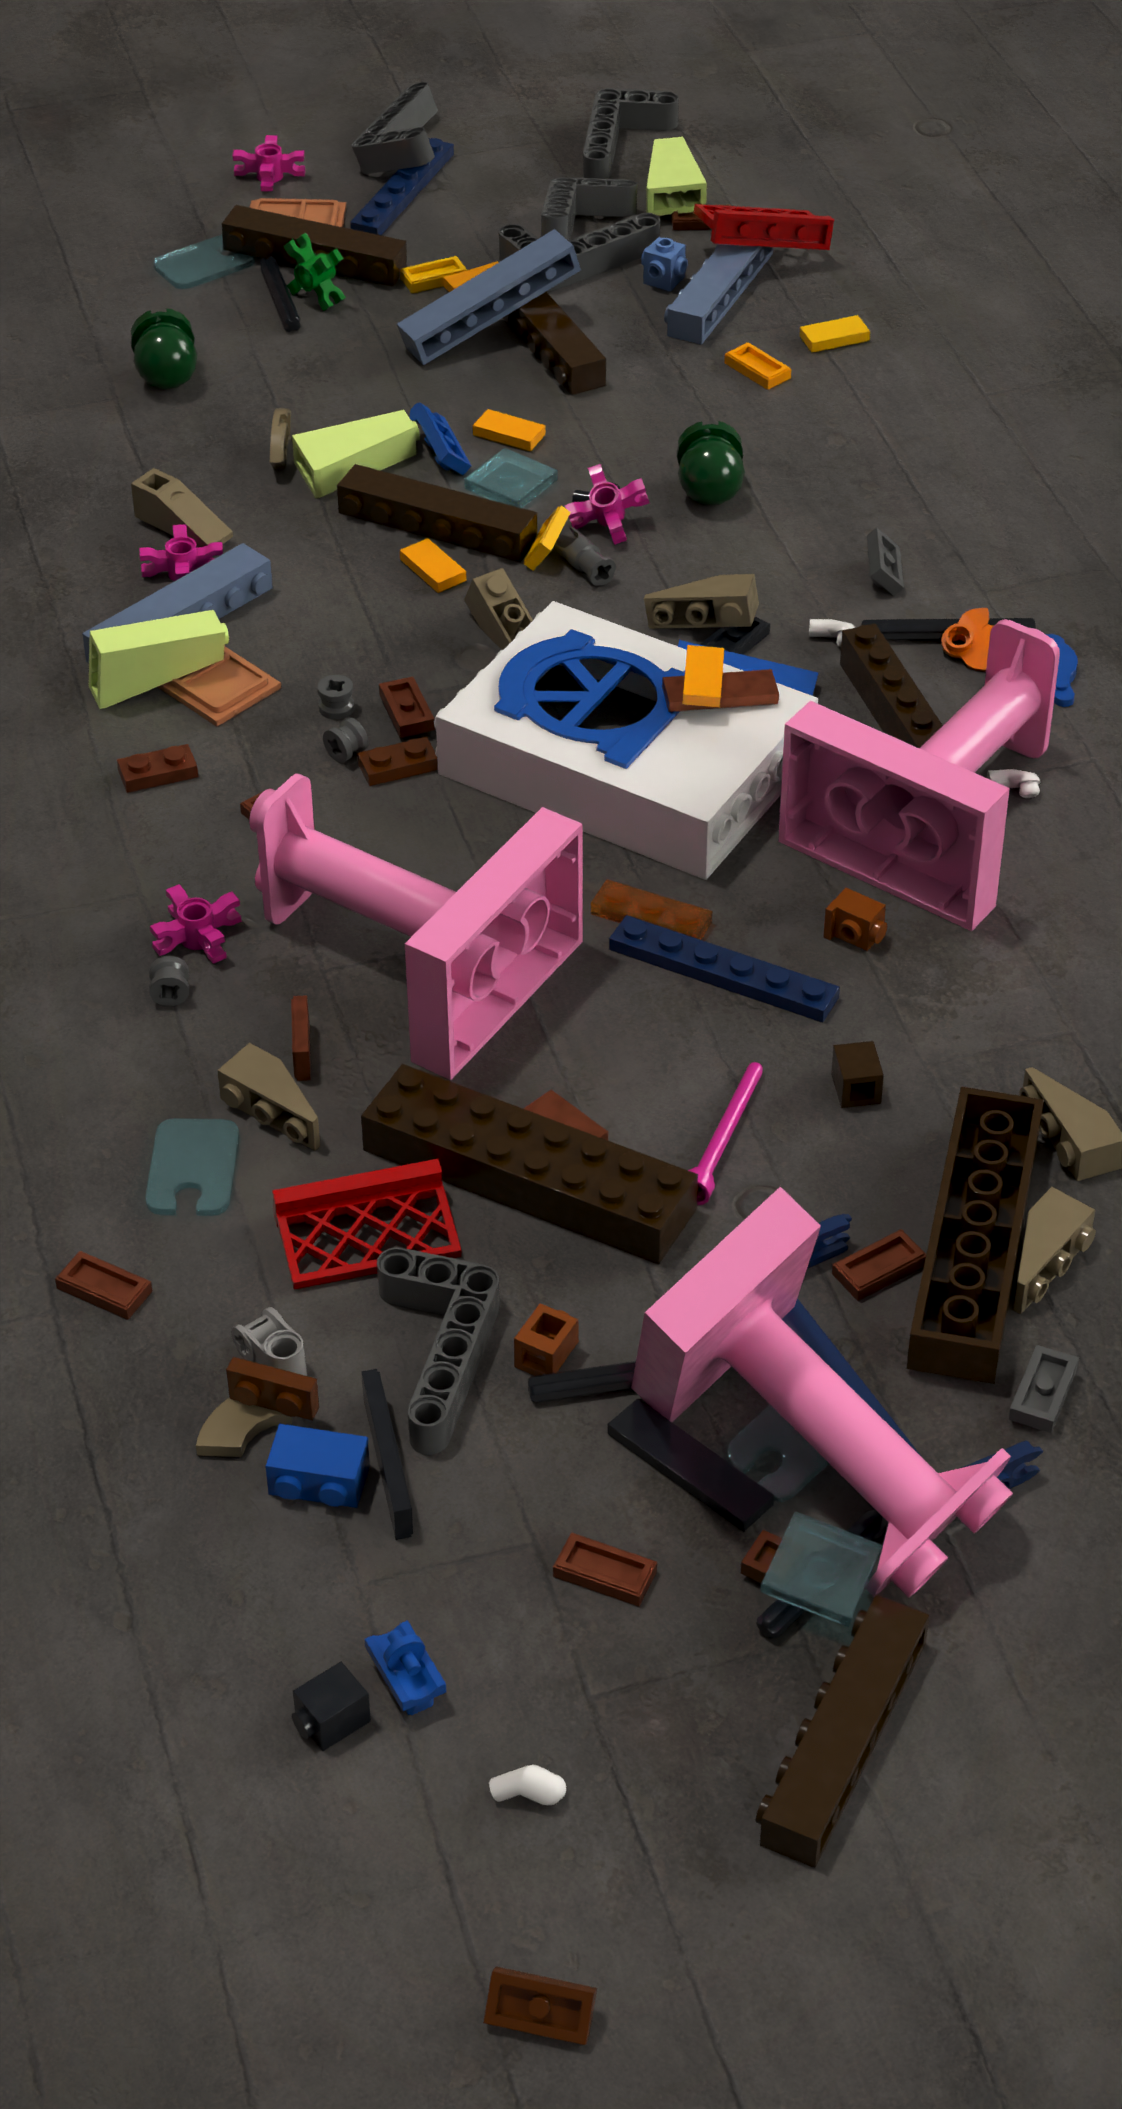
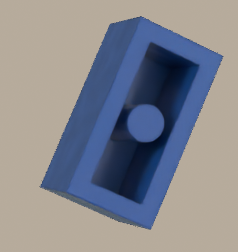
M279 1424L266 1463L268 1494L289 1500L301 1499L321 1502L329 1506L358 1508L370 1467L368 1437Z

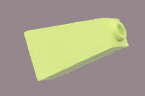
M683 137L654 139L647 181L646 213L660 216L670 215L673 211H678V214L694 212L695 204H706L707 183Z
M400 410L292 435L294 464L314 497H323L337 490V484L355 464L381 471L416 455V441L420 439L419 428L415 421H411L405 410Z
M214 610L90 631L89 688L99 709L110 707L166 684L173 679L183 677L224 660V646L229 643L227 626L225 623H220Z

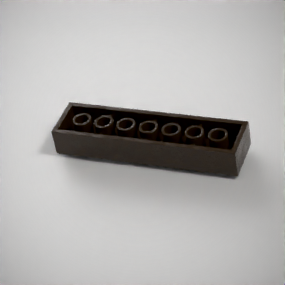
M405 1064L398 1068L361 1115L363 1151L400 1165L439 1159L442 1181L658 1265L697 1210L698 1174Z
M968 1087L960 1088L910 1332L906 1369L995 1384L1039 1138L1044 1099Z

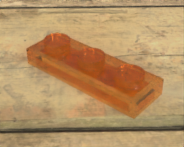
M607 879L591 902L592 915L619 923L628 915L700 940L712 924L713 911Z

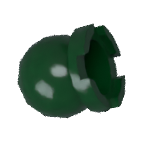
M167 308V312L151 314V310L146 311L136 319L131 328V347L134 353L133 362L137 372L148 385L161 390L178 388L190 380L197 362V351L194 346L195 338L190 321L182 313Z
M718 421L719 425H702V422H697L686 428L678 439L676 453L679 464L678 476L680 484L690 499L702 505H720L732 499L741 488L745 474L742 461L743 448L741 437L733 427L721 421Z

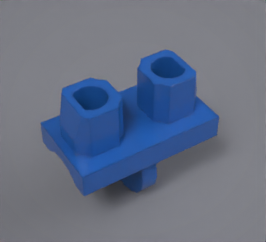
M408 1620L400 1623L386 1634L372 1635L365 1638L366 1650L402 1711H406L408 1715H414L432 1707L434 1698L446 1693L445 1681L425 1650L423 1641L416 1635Z

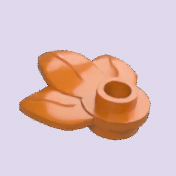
M976 608L966 611L962 614L957 624L951 625L944 631L941 638L942 649L947 655L953 658H961L967 667L986 672L990 632L993 625L988 624V609ZM957 640L965 642V644L956 645L953 643Z

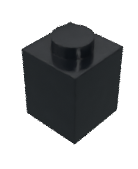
M342 1661L293 1690L295 1712L291 1715L293 1723L303 1738L308 1739L311 1737L322 1751L371 1722L369 1693Z

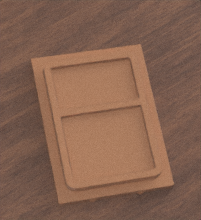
M260 198L251 200L250 208L343 227L346 202L316 199Z
M224 646V660L183 677L173 679L166 684L158 686V688L218 727L281 689V682Z

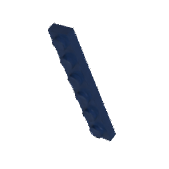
M438 138L429 139L435 155L434 159L422 166L398 169L350 222L351 229L382 235L454 155V144L443 142Z
M628 915L624 917L609 938V950L820 1022H824L839 999L840 986Z

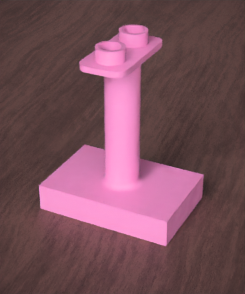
M1000 620L992 627L990 632L985 685L920 748L813 701H809L785 723L778 842L965 929L973 931L996 907L1010 788L975 772L1001 746L1030 758H1039L1047 750L1060 657L1057 643L1040 630L1025 627L1011 620Z
M294 774L277 790H265L259 795L252 807L249 824L251 830L257 833L259 853L255 885L262 892L265 919L276 925L281 924L314 893L410 936L411 938L405 943L411 1062L449 1080L454 1078L583 942V824L542 807L455 892L314 830L311 782L306 776Z
M780 1186L645 1312L631 1388L652 1409L673 1422L732 1366L888 1522L877 1571L870 1579L866 1590L875 1597L892 1581L910 1598L949 1558L932 1541L956 1517L973 1533H976L1013 1495V1492L997 1478L1011 1456L1002 1448L988 1462L937 1473L782 1320L795 1307L821 1225Z

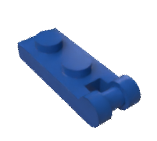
M416 403L411 408L409 417L423 429L426 435L424 438L425 442L436 453V462L447 471L453 469L464 475L470 469L471 464L447 420L436 412L432 413L424 404Z

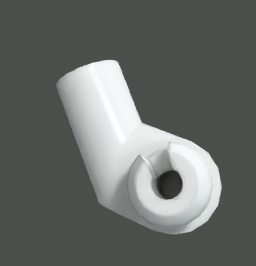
M810 619L809 637L837 638V645L841 647L842 630L855 628V626L851 623L833 619Z
M1015 769L990 770L987 772V778L1008 788H1020L1019 793L1023 798H1033L1040 793L1038 784L1041 781L1035 773Z
M528 1765L491 1778L489 1782L491 1794L497 1802L521 1795L542 1805H554L566 1793V1783L562 1777L537 1765Z

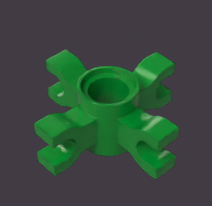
M304 233L296 239L301 248L296 245L294 240L284 246L287 253L296 259L299 264L294 268L295 279L289 282L287 287L292 295L297 294L302 289L308 292L314 289L318 295L319 305L324 312L333 305L329 296L333 298L335 304L340 303L346 298L343 292L331 281L336 274L335 265L341 262L343 257L337 248L328 255L325 253L315 255L311 247V240L307 233Z

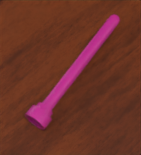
M757 1062L748 1065L698 1166L688 1170L698 1174L697 1205L706 1204L714 1191L715 1182L712 1174L763 1073L762 1065Z

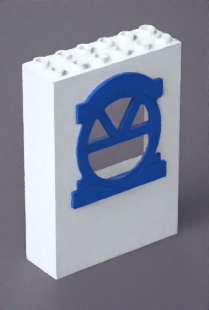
M552 601L542 612L535 616L534 620L523 631L516 635L515 639L504 650H500L495 659L484 669H481L476 677L465 688H462L445 708L440 709L437 713L434 727L437 736L435 755L438 760V774L535 813L544 807L582 823L583 832L707 880L781 795L785 723L809 701L818 704V698L776 683L779 691L778 704L668 712L662 689L663 677L685 676L686 649ZM723 663V673L743 671ZM560 665L568 671L584 691H537L535 686L551 668ZM615 687L656 701L654 709L645 718L629 726L606 730L578 727ZM538 702L579 703L559 721L543 710Z

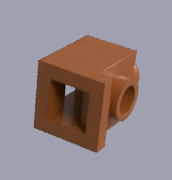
M845 887L825 909L824 938L831 940L835 936L868 951L874 943L879 944L886 934V905Z
M540 1303L514 1337V1367L534 1376L557 1373L579 1342V1319L570 1316L562 1310H555Z

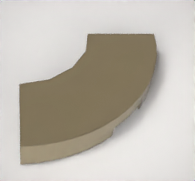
M276 408L271 429L270 464L273 469H285L287 465L288 443L291 441V410L289 408Z
M228 1398L211 1413L202 1426L196 1442L197 1456L242 1457L247 1444L257 1434L279 1424H292L293 1417L255 1405H244L237 1400Z

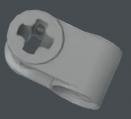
M273 1307L264 1309L261 1317L244 1327L238 1324L231 1329L234 1344L244 1359L307 1376L303 1339L283 1320L282 1316Z

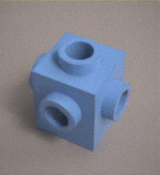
M658 237L649 247H646L641 257V263L644 265L643 284L666 291L673 290L685 278L688 260L685 258L686 245L674 242L670 238Z

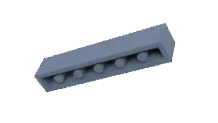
M554 229L397 323L406 349L425 365L581 271L574 246Z
M717 244L709 259L704 260L700 270L692 275L690 282L684 289L680 290L675 301L667 306L664 315V321L667 323V336L702 345L773 255V247Z
M244 543L236 546L82 633L86 662L89 663L90 631L209 610H214L218 619L222 618L273 588L270 560Z

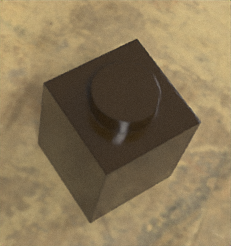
M874 1041L833 1045L831 1075L841 1108L881 1104L884 1074Z

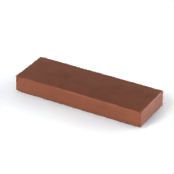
M772 669L723 673L720 707L682 704L685 676L663 677L662 689L668 712L778 704L779 691Z

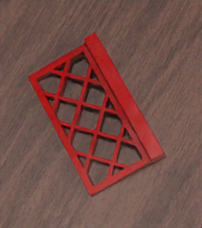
M706 204L694 205L693 213L712 229L710 241L714 244L830 250L834 219L831 216H815L808 210Z
M439 1159L272 1190L273 1213L276 1226L279 1228L294 1290L377 1274V1258L383 1252L380 1249L389 1237L407 1245L406 1249L449 1258L461 1257V1246L443 1186ZM432 1197L437 1199L438 1207L431 1216L413 1208L417 1200ZM390 1206L397 1210L398 1213L387 1224L371 1215L376 1208ZM348 1214L357 1220L348 1232H345L330 1224L334 1216ZM406 1215L424 1224L415 1238L396 1229ZM440 1217H442L443 1223L438 1221ZM307 1222L315 1228L307 1239L303 1240L290 1233L288 1225ZM364 1224L382 1232L373 1246L355 1237ZM433 1229L447 1236L449 1245L432 1248L422 1241L429 1231ZM323 1231L341 1240L331 1254L313 1245ZM348 1245L366 1254L360 1263L348 1264L338 1258ZM293 1246L298 1248L296 1253L294 1252ZM306 1253L324 1262L318 1271L303 1274L299 1272L298 1263Z

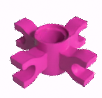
M266 135L265 144L257 146L255 154H250L244 150L233 151V161L244 162V165H235L234 176H243L249 172H257V179L261 181V191H273L274 183L283 178V173L305 177V165L298 166L294 163L295 161L304 162V150L282 154L281 147L277 145L278 135Z
M601 464L588 468L594 486L589 493L590 500L572 502L565 505V508L571 512L569 519L572 527L579 529L596 519L599 524L609 528L614 545L627 541L621 523L625 517V509L650 503L642 478L634 480L627 486L618 489L614 483L606 481Z
M186 524L173 525L174 538L166 542L165 550H156L150 547L139 548L140 561H152L149 564H141L142 577H151L159 572L168 571V576L173 581L215 559L212 558L213 556L223 554L222 542H213L205 547L196 548V542L192 538L187 537Z
M180 884L166 889V896L173 903L168 906V912L175 920L158 922L150 926V932L157 939L152 942V948L159 956L165 955L182 943L188 949H203L213 964L226 959V952L220 946L221 943L225 942V936L216 928L223 925L232 926L242 922L241 915L235 910V907L240 906L238 897L231 891L222 895L215 903L210 904L209 901L203 898H189Z

